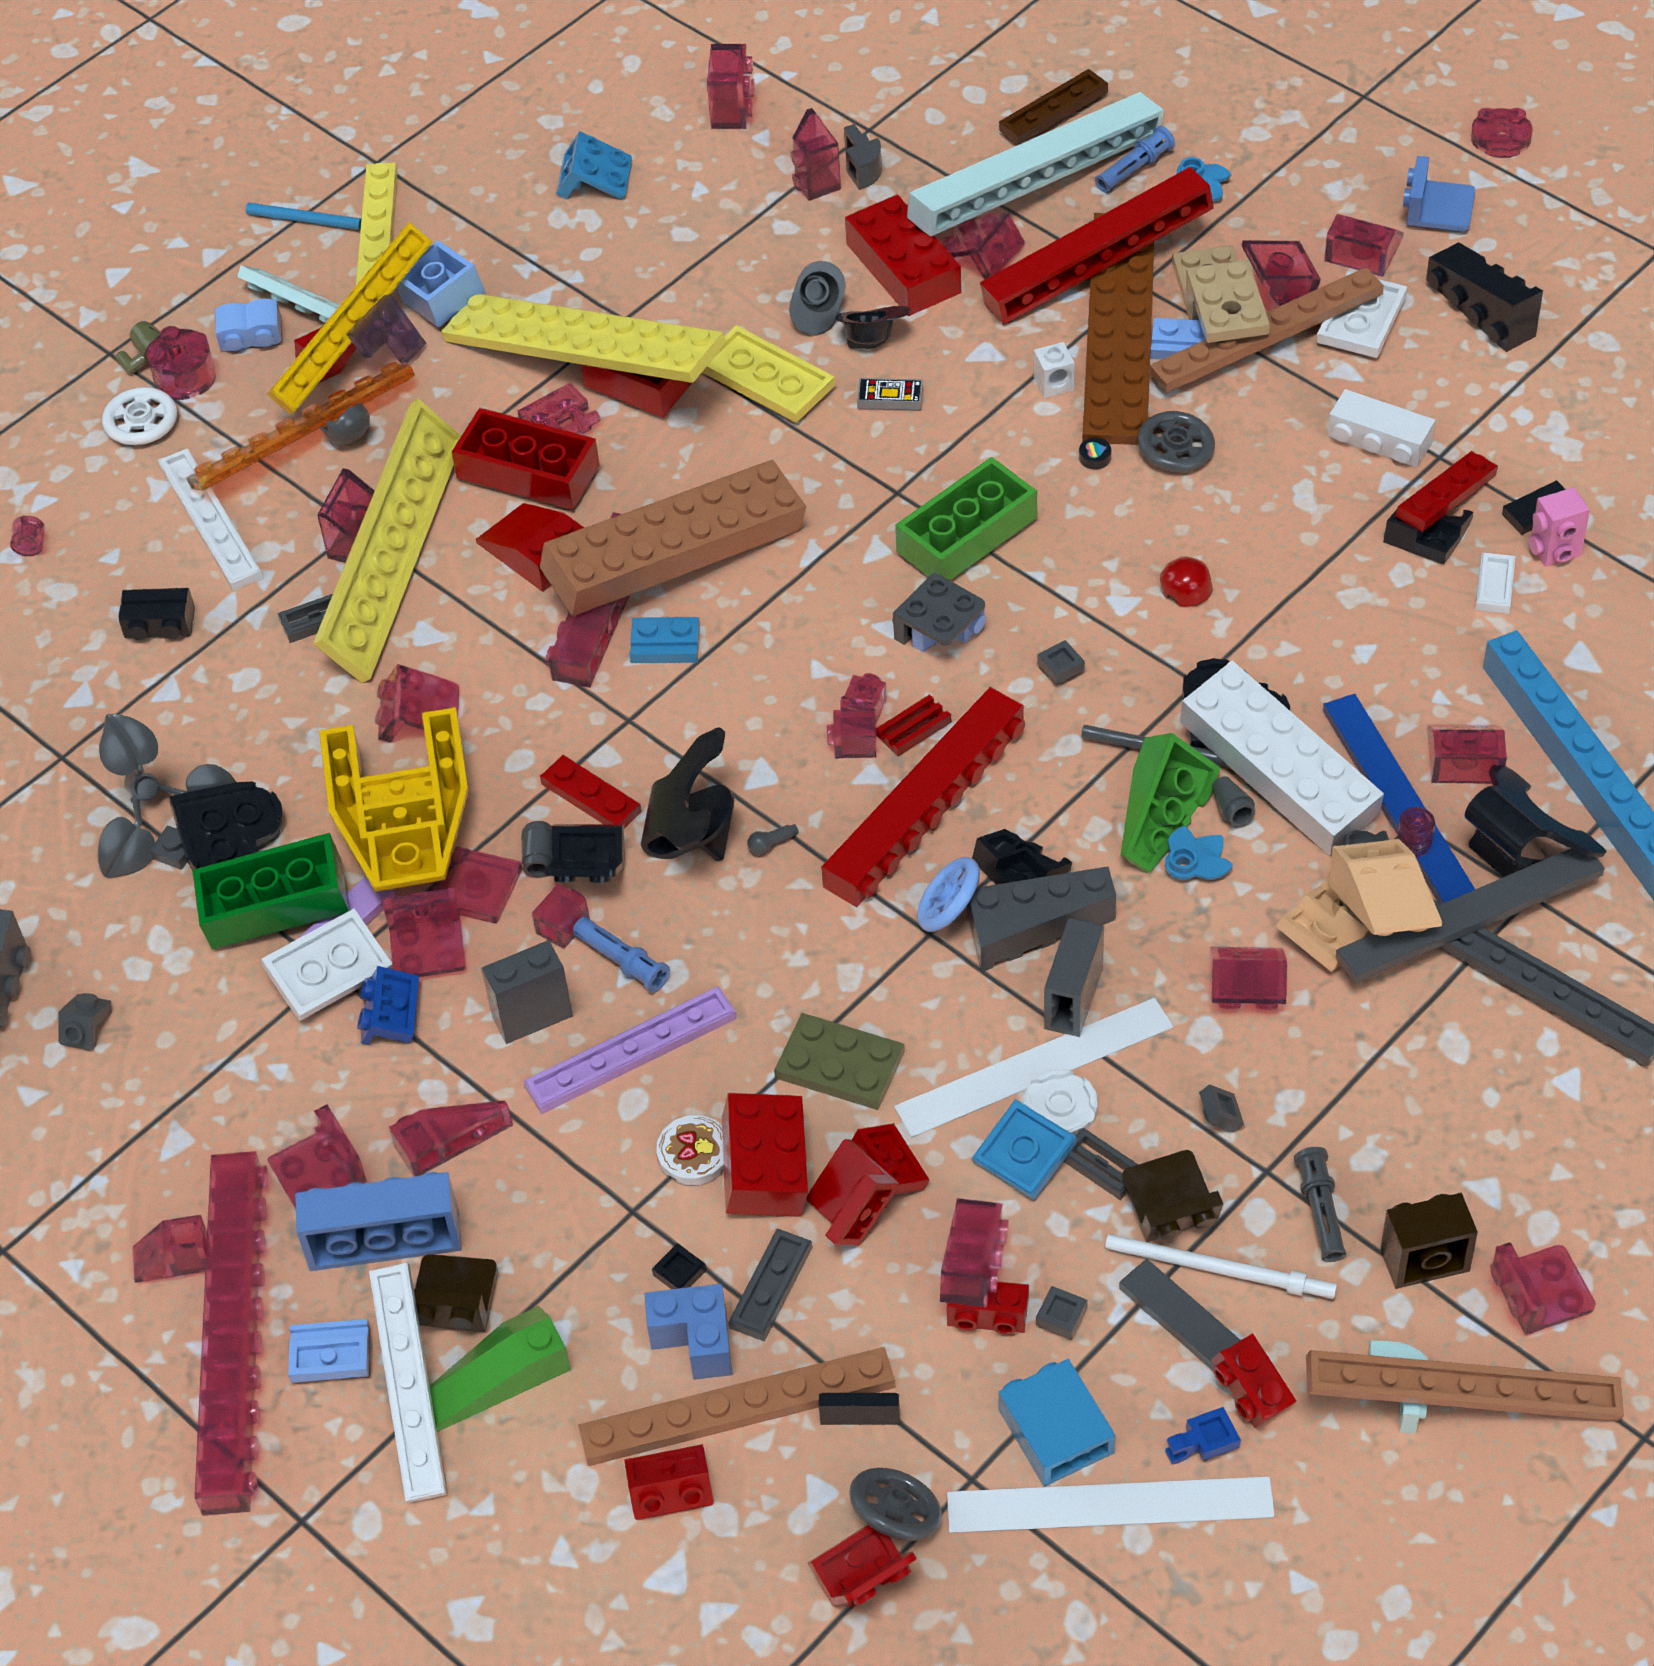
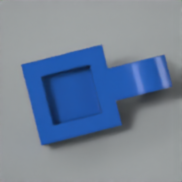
M1224 1407L1188 1419L1186 1423L1188 1432L1179 1433L1167 1438L1169 1447L1165 1449V1453L1171 1464L1180 1463L1197 1451L1202 1460L1205 1461L1239 1448L1241 1439Z

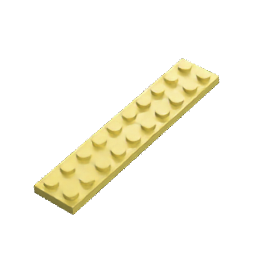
M483 294L470 297L467 302L468 305L462 308L441 331L445 342L690 383L697 379L726 343L724 334L720 331Z
M419 398L411 402L313 642V645L361 683L370 680L454 466L451 451L461 437L456 430Z

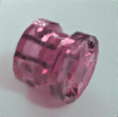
M33 516L16 518L12 524L11 549L15 553L26 557L38 555L42 551L44 544V523Z

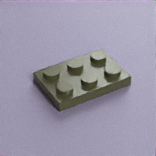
M801 1013L774 1069L775 1079L879 1110L904 1055L905 1046L901 1042Z

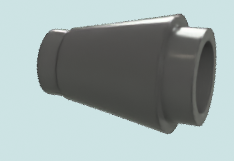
M1229 777L1218 778L1213 783L1212 790L1224 821L1233 826H1243L1250 822L1255 815L1254 800L1231 781Z

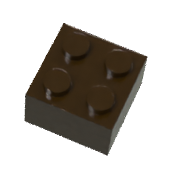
M1462 1192L1452 1195L1439 1194L1427 1201L1414 1204L1408 1202L1400 1203L1392 1209L1386 1210L1380 1250L1395 1289L1470 1272L1478 1231Z

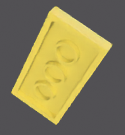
M737 325L724 336L726 343L702 371L707 376L795 423L836 386L835 376Z

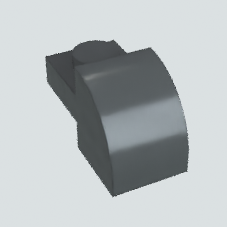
M855 124L844 127L847 173L858 189L861 190L874 184L881 175V143L878 138L869 141L867 135L861 134Z

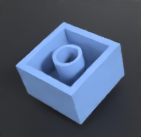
M439 240L428 247L396 287L404 304L438 328L468 305L467 302L470 297L485 293L475 265Z

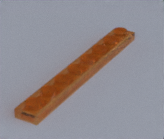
M397 362L389 363L381 367V373L373 378L369 375L355 381V387L347 392L345 389L339 390L328 396V402L322 405L317 403L306 407L301 411L302 416L294 420L287 418L278 422L275 425L276 430L268 434L262 432L248 439V445L240 449L237 446L224 451L221 454L222 459L214 463L207 461L194 468L195 473L186 477L191 489L204 491L326 425L328 420L333 421L339 418L348 408L358 403L363 405L415 377L411 365L398 364Z

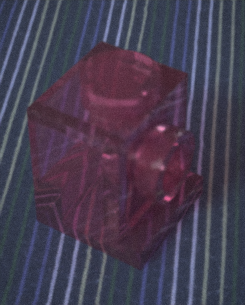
M865 673L862 677L853 675L845 695L840 700L841 722L874 730L887 700L886 682L881 681L877 675L872 673ZM854 709L863 710V711H866V713H865V712H861V711H856V710H854Z

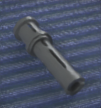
M1308 1147L1294 1155V1163L1300 1168L1303 1180L1300 1188L1302 1194L1310 1202L1314 1225L1322 1251V1260L1325 1262H1336L1345 1258L1346 1250L1343 1246L1338 1217L1332 1198L1335 1181L1329 1176L1326 1161L1329 1156L1325 1148ZM1323 1213L1327 1215L1330 1233L1326 1231Z

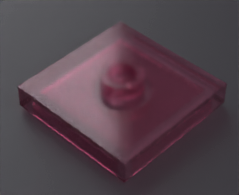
M456 846L450 860L446 880L438 882L430 899L431 908L497 924L523 870L522 863Z

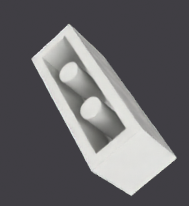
M1345 389L1329 414L1327 437L1418 468L1433 443L1436 420Z

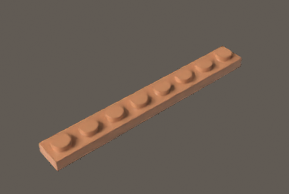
M1365 267L1266 312L1270 324L1269 334L1206 343V340L1151 364L1150 375L1168 393L1383 295L1384 285Z
M881 1347L578 1424L587 1465L592 1466L819 1408V1394L877 1393L895 1388V1379L886 1349Z
M1310 1350L1306 1355L1307 1394L1613 1421H1619L1624 1416L1621 1377Z

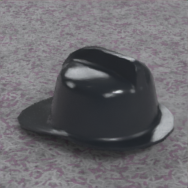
M891 306L869 311L844 312L837 314L835 319L844 323L847 344L850 348L871 349L879 347L890 337L893 320L906 316L910 313L911 308L907 306Z

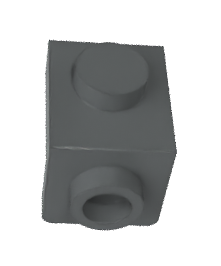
M90 993L77 994L58 1011L59 1043L61 1045L91 1050L95 1046V1028L111 1014V1000L101 999Z

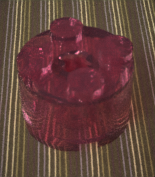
M175 326L163 328L160 333L161 335L151 342L146 353L155 385L174 400L190 399L189 394L198 391L199 395L205 393L211 388L216 379L215 365L206 335L191 329H178Z

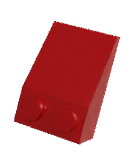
M522 503L477 537L476 543L540 591L544 592L552 586L540 569L544 543L584 527L563 512Z

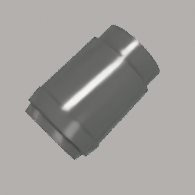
M532 821L522 830V864L525 874L540 878L545 877V868L553 861L552 826L544 821Z

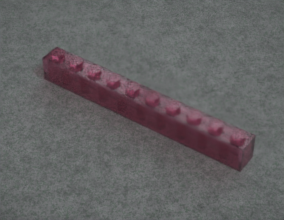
M256 1151L211 1155L194 1496L202 1516L250 1512L251 1496L257 1495L256 1473L252 1472V1460H258L259 1447L257 1436H253V1425L260 1422V1409L258 1401L254 1400L255 1389L261 1388V1372L259 1365H256V1355L262 1354L261 1332L257 1331V1320H263L264 1308L262 1297H258V1287L265 1284L263 1263H259L260 1253L266 1252V1238L264 1230H261V1220L267 1219V1204L265 1197H262V1188L268 1187V1170L266 1165L260 1164Z

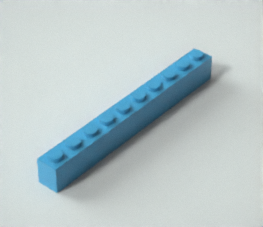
M1516 630L1487 641L1483 669L1654 900L1653 810L1519 631Z

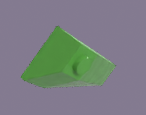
M1173 733L1146 737L1133 768L1120 856L1143 872H1151L1168 851V840L1171 834L1182 826L1187 827L1192 821L1190 817L1196 809L1204 806L1212 793V785L1217 780L1221 768Z
M539 1306L501 1323L430 1385L437 1432L571 1370L566 1347L550 1316Z

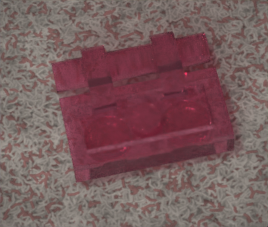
M571 382L517 410L518 418L577 434L587 433L592 430L593 425L601 421L596 410L586 415L583 413L589 409L588 400ZM569 419L573 421L562 428L560 427V424L568 421Z

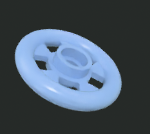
M961 857L950 862L930 882L920 900L917 911L918 924L923 930L935 932L943 929L953 922L968 905L975 893L980 876L979 866L974 859Z

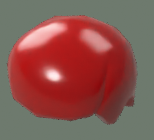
M1188 556L1179 557L1167 563L1160 573L1161 589L1165 597L1172 596L1181 607L1199 605L1208 600L1213 592L1209 569L1199 559Z

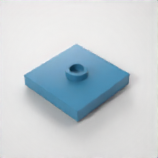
M1015 1099L971 1159L974 1164L1035 1201L1078 1140L1075 1135Z

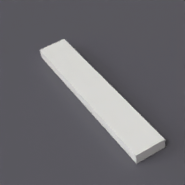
M188 448L158 460L162 472L232 591L263 579L261 570Z
M403 1263L371 1270L369 1275L405 1501L413 1503L447 1495L410 1265Z

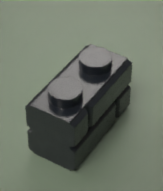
M189 588L123 590L118 615L124 638L143 640L146 637L175 639L179 636H191L195 607Z

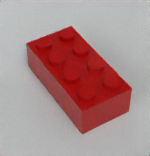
M897 194L846 216V244L899 306L911 308L910 313L907 314L909 317L961 294V265L934 235L930 237L907 218L908 205Z
M483 408L477 410L451 451L457 479L571 510L575 508L600 466L596 438Z

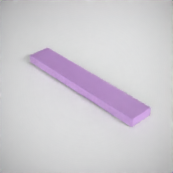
M719 986L524 1080L525 1089L539 1112L543 1114L735 1020L736 1012Z

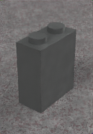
M1068 918L1044 987V1029L1080 1037L1103 970V925L1095 924L1089 920Z
M550 940L481 967L492 1018L506 1044L573 1017L564 967Z

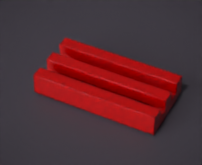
M929 694L877 727L876 735L899 756L951 723V714L948 711L944 712L943 706L939 702L935 704L934 698ZM936 716V718H934L933 720L929 721L928 723H926L925 725H923L922 727H920L921 724H923L924 722H926V721L929 720L930 718ZM909 733V735L906 736L905 738L901 739V740L898 741L897 743L895 742L896 740H898L899 738H901V737L904 736L905 734Z

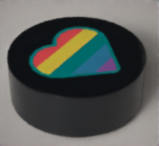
M1089 438L1083 441L1079 447L1080 463L1090 469H1100L1107 466L1111 461L1110 444L1101 438Z

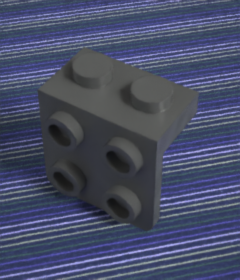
M933 572L893 612L894 639L905 645L912 638L913 628L935 642L948 646L984 611L985 601Z

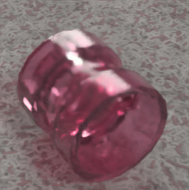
M1421 807L1406 809L1399 818L1397 837L1414 853L1415 857H1420L1427 854L1432 847L1435 818L1432 813Z

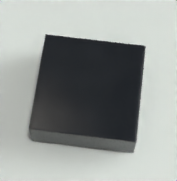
M678 1243L652 1268L653 1276L670 1289L691 1287L707 1271L706 1264Z

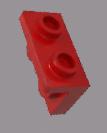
M894 1123L857 1129L852 1141L900 1184L893 1195L925 1189L930 1179Z
M952 1277L950 1297L946 1308L947 1326H953L963 1331L986 1329L994 1330L1000 1334L1025 1333L1029 1284Z
M1253 1333L1228 1349H1223L1211 1359L1216 1379L1223 1387L1228 1386L1236 1399L1235 1407L1238 1413L1246 1422L1250 1421L1254 1428L1297 1402Z
M703 1444L624 1459L629 1493L636 1520L713 1505L714 1501Z

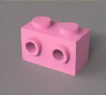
M1575 487L1537 499L1536 511L1533 514L1532 534L1529 537V546L1532 553L1538 555L1545 567L1555 563H1563L1582 555L1590 509Z

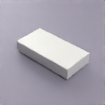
M1482 552L1475 610L1510 613L1516 556Z

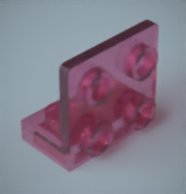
M454 888L383 898L384 912L390 933L393 970L424 977L466 969L460 911Z
M328 1104L314 1110L318 1125L313 1128L315 1134L269 1156L267 1159L295 1210V1193L305 1192L312 1188L328 1189L346 1186L354 1182L363 1184L367 1182L361 1160Z

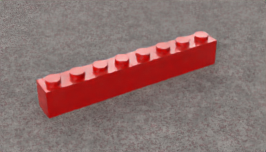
M1188 167L981 281L980 286L985 305L1003 325L1214 209L1210 185L1196 171Z
M989 687L821 866L823 888L856 908L865 898L872 897L879 883L887 874L891 875L896 871L900 860L909 851L912 852L918 847L923 835L930 828L934 829L939 824L947 809L958 804L963 796V792L971 783H977L982 777L984 769L992 761H997L1001 757L1005 747L1012 739H1017L1022 734L1025 728L1024 705Z

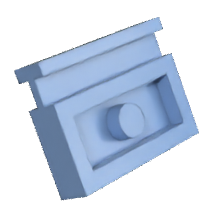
M1154 318L1150 359H1164L1204 341L1205 337L1200 320Z
M368 1319L290 1325L291 1340L289 1341L288 1376L291 1383L369 1376L370 1326Z

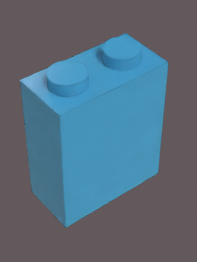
M1069 1358L1060 1363H1048L1036 1374L1023 1380H1012L1002 1390L998 1391L999 1412L1044 1487L1115 1453V1433Z

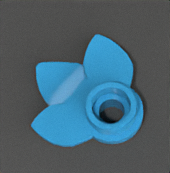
M1188 157L1181 161L1177 168V174L1191 167L1210 185L1213 202L1222 199L1223 190L1220 182L1227 180L1231 176V173L1219 164L1204 165V162L1196 157Z
M1182 826L1169 837L1168 847L1170 853L1165 859V869L1171 877L1178 880H1188L1196 876L1212 880L1223 877L1232 869V863L1221 858L1223 850L1222 835L1194 838L1192 832L1187 827Z

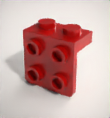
M866 1525L807 1563L832 1606L846 1604L847 1608L853 1605L859 1606L877 1594L874 1588L876 1585L881 1584L883 1586L889 1582L893 1584L912 1572L909 1564L917 1560L914 1552L899 1554L889 1536Z

